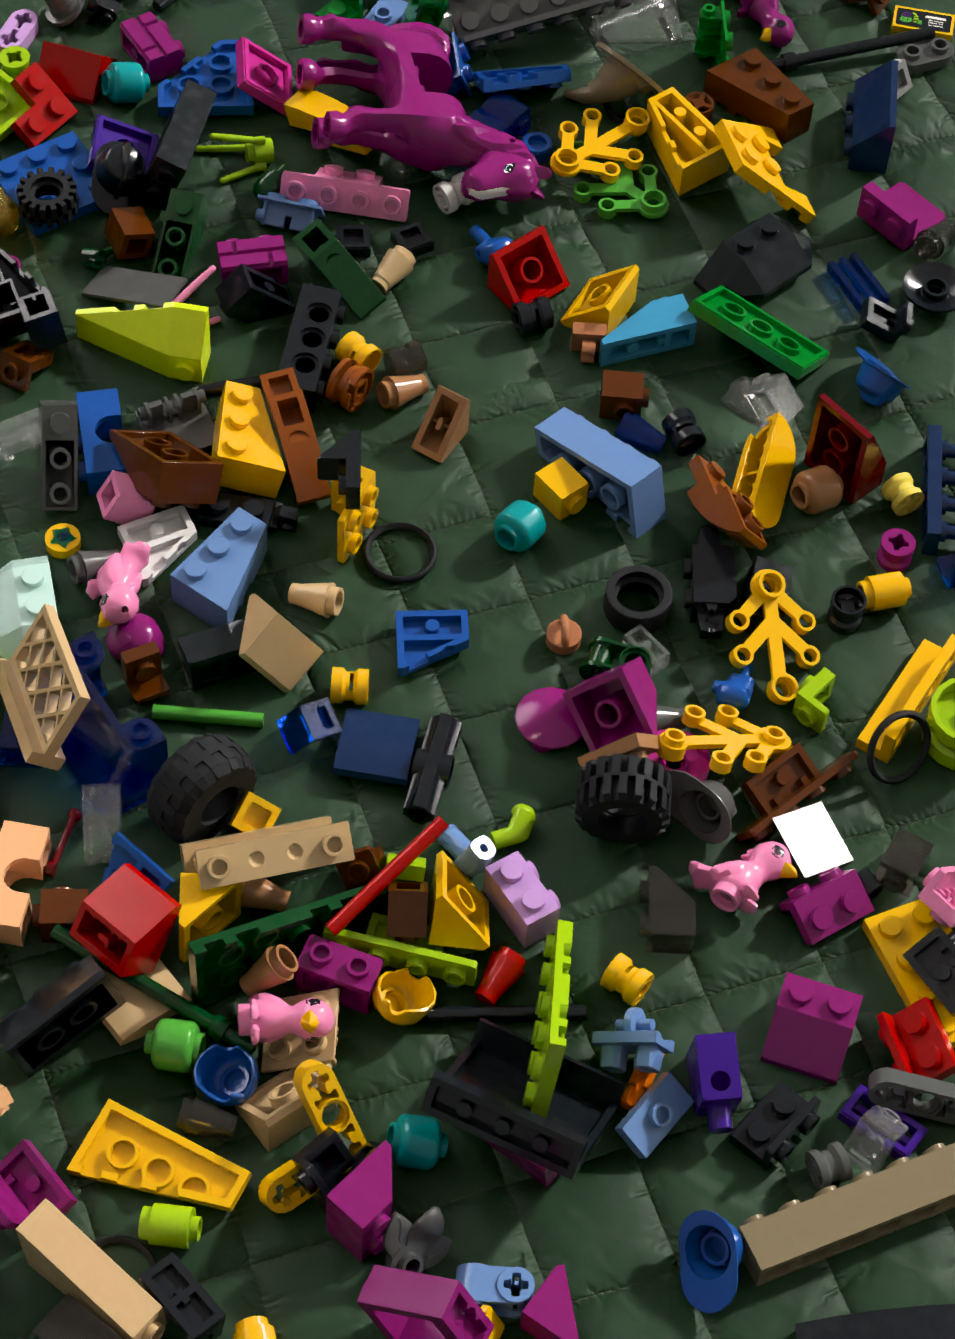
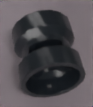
M546 296L536 297L530 303L524 301L512 303V321L516 332L520 336L530 334L536 328L540 330L553 328V310Z
M689 408L676 409L669 413L662 421V428L666 436L672 438L671 445L679 456H689L698 452L707 440L703 430L696 426V417Z
M850 585L840 586L835 589L826 617L828 627L832 631L842 635H849L859 630L867 606L866 595L861 589Z

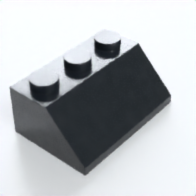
M89 954L83 960L80 959L71 963L65 969L64 974L52 984L40 987L33 994L32 999L21 1008L5 1014L0 1020V1043L30 1078L125 1004L126 1001Z

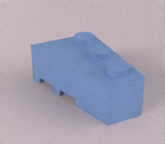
M238 507L170 574L172 601L213 627L233 622L237 611L241 609L244 603L247 589L253 583L267 553V524Z

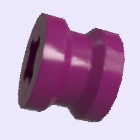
M899 528L889 529L884 532L877 551L876 560L879 566L888 572H903L908 569L916 547L914 536L910 532Z

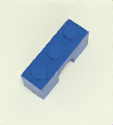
M117 388L76 393L78 428L80 427L81 432L78 434V455H84V460L78 461L80 482L87 481L89 495L97 494L112 470L128 474L113 443L105 442V440L110 439V429L123 430Z

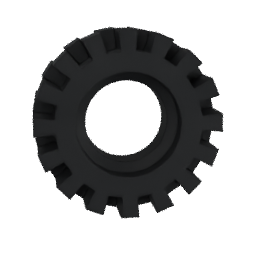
M42 167L37 168V174L29 171L27 178L22 176L20 184H17L19 211L22 218H26L27 223L30 225L35 221L38 228H42L43 224H47V229L53 228V223H57L61 227L64 225V219L70 222L73 219L72 214L76 215L78 212L75 180L73 181L70 174L65 176V171L62 169L55 173L54 167H48V172H43ZM45 195L57 196V198L53 200L45 201L38 199L39 197Z

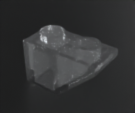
M764 373L755 378L740 377L729 385L730 390L721 398L725 406L761 429L769 424L766 418L780 412L788 423L804 408L786 373L774 375Z

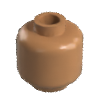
M819 465L801 471L795 476L790 489L791 499L794 505L805 513L811 515L819 514L833 509L840 504L844 483L840 475L827 465Z

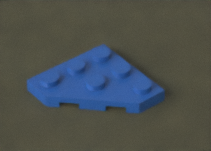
M219 40L211 46V51L202 58L197 56L180 68L179 75L172 80L166 78L159 83L158 116L170 115L187 79L217 93L208 116L254 115L253 96L237 88L236 42L238 40Z

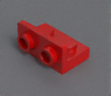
M924 997L894 1015L886 1012L876 1015L880 1025L878 1034L882 1043L890 1050L895 1063L892 1064V1067L894 1069L938 1080H943L955 1073V1051L933 1000Z

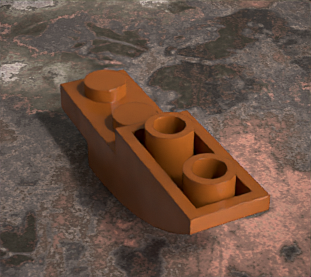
M293 367L259 375L260 384L278 437L280 452L297 505L301 506L331 498L328 480H319L317 478V459L321 452L304 394L299 387Z
M698 454L688 463L697 483L687 491L692 504L704 518L731 539L749 548L763 550L767 546L762 534L764 527L752 512L755 507L751 500L742 492L737 495L732 491L723 479L726 476L724 470L715 461L712 460L709 463Z

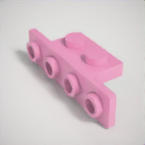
M327 164L324 168L320 167L315 175L287 170L283 171L281 175L280 194L285 195L287 200L299 202L300 198H307L317 201L319 203L318 206H322L323 210L400 222L407 220L410 190L383 185V176H376L372 170L358 169L356 172L343 171L344 168L342 166Z

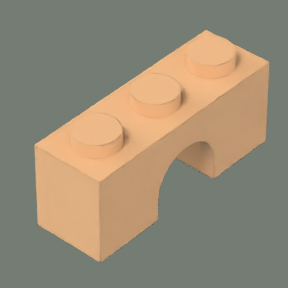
M7 820L3 822L0 832V943L21 947L24 945L32 918L30 894L17 892L9 887L17 880L23 878L43 880L52 851L51 834L48 827Z

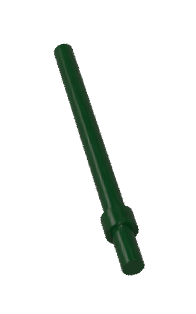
M59 924L52 929L50 933L51 939L83 958L90 954L102 969L188 1020L196 1022L197 1025L208 1031L207 1036L219 1043L226 1041L234 1047L239 1045L250 1055L255 1052L258 1043L252 1045L251 1037L239 1036L238 1030L233 1027L234 1023L220 1014L215 1017L144 974L119 977L69 935L70 931Z

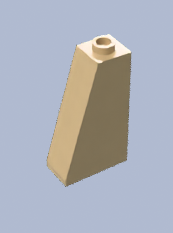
M46 1198L15 1229L28 1265L118 1339H160L166 1328L165 1325L167 1324L163 1306Z

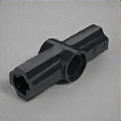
M440 713L439 715L431 716L422 748H418L416 751L410 776L411 784L403 807V815L410 818L414 823L425 825L435 819L443 790L449 787L455 763L454 753L462 729V723L457 721L453 715Z

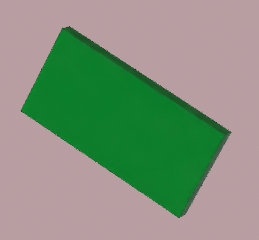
M723 285L692 300L688 311L797 380L823 365L830 354L829 351Z

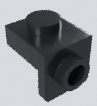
M869 296L862 302L859 327L892 344L900 336L906 335L911 330L914 324V304L906 301L896 310Z
M330 1127L325 1129L291 1158L299 1170L295 1178L309 1195L316 1192L324 1199L331 1192L328 1185L356 1163V1160L337 1132Z

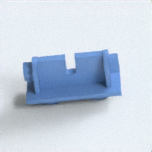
M268 192L267 196L260 194L257 196L263 208H257L255 220L260 221L261 225L284 229L287 217L291 218L289 229L301 232L317 217L325 218L322 206H318L319 203L311 199L300 198L299 202L287 200L285 195L276 192Z

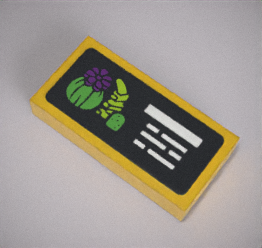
M895 5L890 33L895 34L933 26L935 38L941 37L951 42L955 15Z

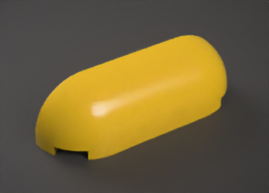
M780 412L767 417L766 420L769 424L763 427L755 437L750 433L746 439L732 491L737 495L742 492L751 500L755 507L752 512L762 523L764 529L774 527L780 519L796 458L792 431Z

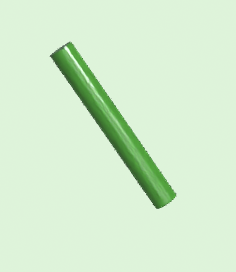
M153 704L152 719L259 728L264 726V713Z

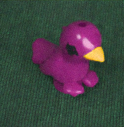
M739 0L743 7L738 10L736 16L742 19L748 15L762 26V35L759 40L767 42L775 48L786 47L792 41L795 27L793 21L788 16L779 13V0Z

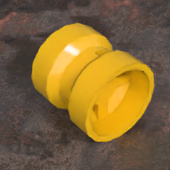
M351 331L338 343L335 350V358L339 361L351 358L357 361L359 367L366 366L374 371L382 359V351L374 344L365 343V338L358 332Z
M332 667L330 703L342 704L344 701H353L356 705L367 706L369 669L358 668L353 672L346 671L344 667ZM350 682H353V691H350Z
M619 953L606 968L600 980V985L610 992L617 991L621 994L624 1002L634 1007L649 990L655 975L645 968L638 969L633 966L632 960L629 957Z

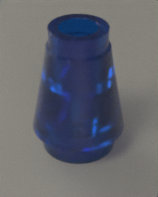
M626 412L614 434L616 438L625 444H630L632 447L653 452L659 455L667 440V436L663 435L662 432L637 413L632 415Z

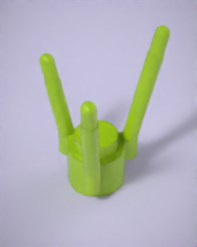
M211 133L209 137L212 140L245 144L196 146L195 148L196 152L245 151L246 161L253 162L254 165L220 178V183L222 184L254 172L267 171V164L274 163L273 141L270 137L265 138V136L253 137Z

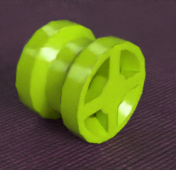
M10 46L0 52L1 70L13 79L30 66V53L23 47Z

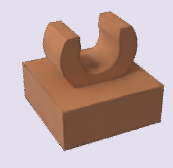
M573 322L570 351H581L580 363L594 364L595 352H600L601 339L606 336L607 324Z

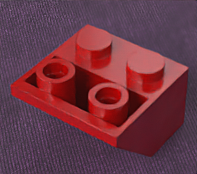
M125 863L82 901L69 935L121 978L152 973L182 905L133 865Z

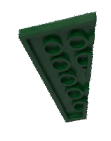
M366 885L187 942L193 1003L205 1010L242 991L239 983L240 977L252 967L269 946L276 947L279 944L287 946L294 953L298 961L309 936L314 934L323 937L325 924ZM389 885L344 929L356 931L368 925L373 912L387 915Z

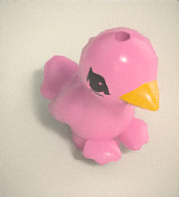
M143 541L124 543L120 554L115 552L110 555L108 560L98 570L96 579H91L87 582L86 593L92 600L97 599L100 595L102 596L99 602L101 607L98 620L99 628L127 623L138 612L139 598L137 593L141 588L143 578L141 570L148 565L151 550L147 543Z
M774 841L760 843L754 849L747 850V854L741 855L742 860L728 861L713 867L697 861H690L688 864L694 888L709 889L713 904L726 912H734L740 907L743 913L754 914L758 908L757 903L754 901L759 900L758 890L763 883L780 878L798 877L796 868L792 865L789 850L783 844Z
M264 992L255 993L248 998V1003L237 1005L238 1035L250 1036L252 1045H256L258 1042L272 1043L292 1033L309 1041L319 1040L327 1036L334 1025L332 1008L326 1002L316 998H307L295 1005H288L281 998Z

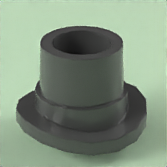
M44 0L47 4L45 16L50 24L55 27L66 26L73 22L82 12L85 0Z

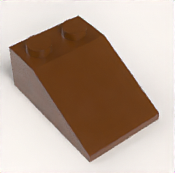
M110 429L109 437L137 492L148 498L151 505L160 508H170L171 504H181L188 508L199 509L202 504H216L223 463L171 431Z

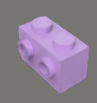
M517 850L485 867L483 892L524 949L545 938L547 933L552 934L555 932L561 910L560 901L551 889L546 890L540 881L535 865L531 861L526 862Z

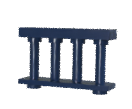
M930 424L924 439L922 453V492L925 495V499L922 503L921 554L935 555L939 542H945L946 539L955 540V526L947 525V521H942V515H945L946 512H955V498H948L947 494H942V487L945 488L946 484L955 485V471H948L947 467H942V461H945L946 458L955 459V445L948 444L947 440H942V426Z

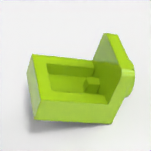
M826 667L815 676L809 675L801 683L792 714L797 717L800 723L811 727L817 733H821L826 728L830 710L822 703L831 696L836 675Z

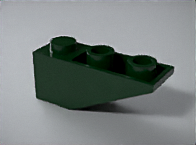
M171 188L152 273L187 278L203 235L209 204L204 194Z
M318 218L292 238L302 257L332 289L342 291V300L361 321L387 300L340 241Z

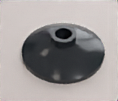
M924 262L915 265L906 273L903 280L905 296L914 306L930 313L942 314L955 311V268L939 262Z

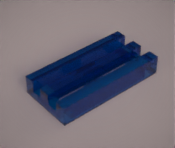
M856 252L850 254L849 259L845 256L839 258L838 263H835L834 260L828 262L826 270L860 314L862 302L864 301L859 294L860 292L865 298L872 296L885 304L889 303V294ZM843 270L847 273V275H848V276L850 277V279L853 281V285H852V283L848 280V278L845 276V274L842 272Z

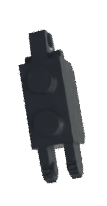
M709 524L699 528L698 542L692 544L690 557L683 558L682 578L689 579V587H684L683 607L690 608V623H696L700 639L711 638L717 640L721 639L723 624H725L726 617L733 612L734 603L737 599L735 551L728 545H720L719 529Z

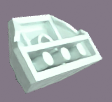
M47 556L12 560L0 569V658L8 660L12 658L44 604L54 606L57 613Z

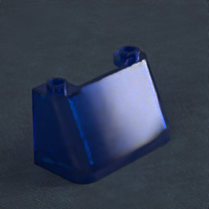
M94 631L69 644L90 701L61 745V748L66 758L65 763L94 807L102 814L117 815L147 801L146 795L151 786V781L168 758L167 739L157 724L150 719L136 718L123 724L119 723L103 699L104 696L108 695L107 686L101 679L100 670L105 652L102 643ZM72 693L71 703H72V701H73L74 698H75V696H74L73 693Z

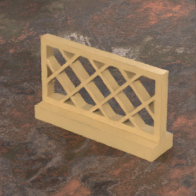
M44 604L10 660L0 658V693L25 763L59 771L66 760L61 745L87 706L90 697L54 606ZM72 693H73L74 696H75V698H74V700H73L72 703H71Z

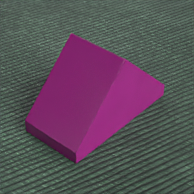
M565 1265L555 1266L522 1311L520 1328L535 1339H579Z

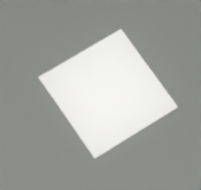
M822 802L772 818L804 878L854 860Z

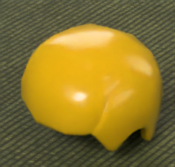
M402 968L396 971H385L377 978L372 992V1003L375 1009L387 1021L396 1025L410 1026L421 1020L433 1008L437 992L428 976L415 978L410 974L409 968Z

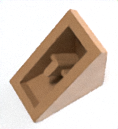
M438 385L411 448L439 463H443L468 432L470 400L442 385Z

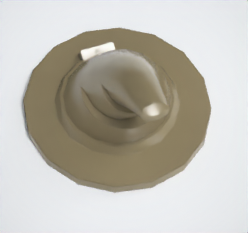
M598 41L595 46L606 56L607 60L599 69V76L589 82L586 87L564 90L563 93L566 98L582 104H603L622 101L641 92L644 95L650 92L657 95L664 90L622 55Z

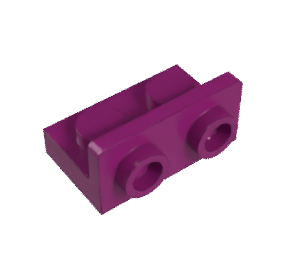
M311 934L298 958V970L295 972V989L311 993L339 988V1005L368 1015L373 1006L372 992L383 967V960Z

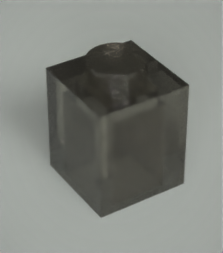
M899 828L880 861L876 877L888 891L900 893L909 898L928 864L934 844Z

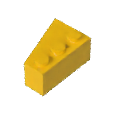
M674 87L648 99L647 111L651 116L647 133L678 196L728 171L729 160L713 129L714 125Z
M226 380L217 406L211 452L213 458L224 464L220 486L276 499L286 470L261 389Z

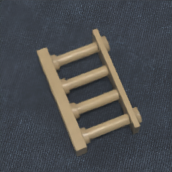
M331 816L179 844L183 872L198 873L201 890L355 860L349 821L332 823Z

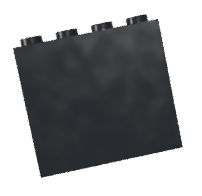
M481 1017L472 1041L446 1073L437 1069L432 1075L421 1111L572 1180L615 1117L627 1083L564 1055L547 1118L529 1111L530 1107L523 1106V1098L527 1081L533 1082L530 1079V1075H527V1068L531 1050L537 1051V1048H534V1045L531 1044V1039Z

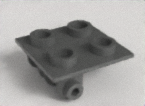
M191 388L190 391L180 393V398L174 393L171 395L172 400L170 401L164 396L162 397V402L161 400L150 403L144 402L142 407L134 411L142 430L171 431L200 450L212 447L215 424L204 404L207 402L203 389Z

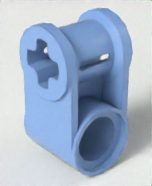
M464 1263L456 1269L455 1280H459L480 1308L482 1305L491 1306L498 1317L521 1318L523 1309L534 1296L535 1281L532 1274L525 1268ZM512 1290H520V1296H512Z

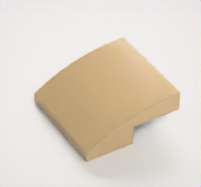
M160 959L152 973L144 974L186 1000L192 1001L191 997ZM102 969L126 1001L125 1004L102 1021L120 1046L146 1036L148 1030H154L159 1020L178 1014Z

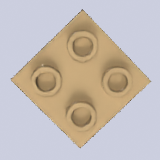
M339 988L281 998L288 1005H295L307 998H316L326 1002L334 1013V1025L330 1033L319 1040L309 1041L292 1033L272 1043H263L262 1073L297 1068L302 1062L309 1059L317 1060L331 1069L336 1067L337 1060L335 1055L338 1044L337 1035L339 1033L337 1025L338 1014L340 1013Z

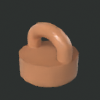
M561 614L559 619L554 620L547 627L545 639L547 647L556 654H572L581 645L582 631L576 622L570 620L566 614Z

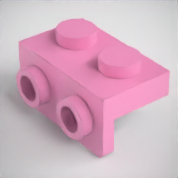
M955 866L936 867L923 880L922 884L925 887L917 897L932 909L930 915L935 921L944 927L950 926L953 928L955 927Z

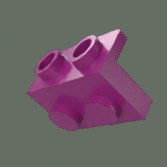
M839 866L830 868L818 875L819 882L811 886L808 883H804L792 888L787 892L789 898L778 903L781 911L790 910L806 945H813L874 911L856 869L840 870Z

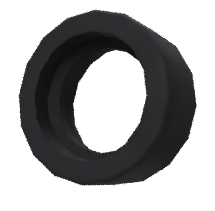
M641 565L623 567L614 572L607 581L603 603L605 616L613 627L624 633L633 635L651 634L662 628L669 619L673 591L666 577L651 567ZM627 589H642L652 593L659 600V605L650 611H632L619 603L617 595Z

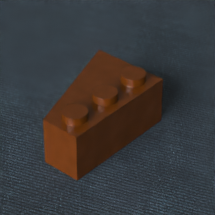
M756 47L706 71L703 92L727 106V112L735 116L737 113H740L751 119V124L772 128L778 140L784 143L809 131L814 103Z

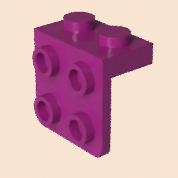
M872 181L862 187L857 215L902 251L944 223L945 214L906 183L898 182L886 191Z
M23 1139L0 1161V1229L2 1230L6 1228L15 1230L45 1198L64 1215L78 1202L34 1144L26 1139Z

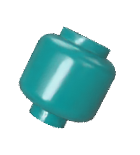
M112 62L107 70L102 72L101 89L103 94L108 96L109 100L113 103L137 104L143 99L145 92H149L150 77L148 73H144L139 63Z
M525 500L511 502L494 520L496 541L501 547L509 551L524 552L528 550L546 531V522L541 509L537 505Z
M405 1113L398 1117L396 1122H391L386 1132L385 1140L391 1144L392 1160L399 1167L429 1170L435 1166L439 1157L444 1158L447 1153L448 1135L447 1133H442L440 1122L434 1117Z

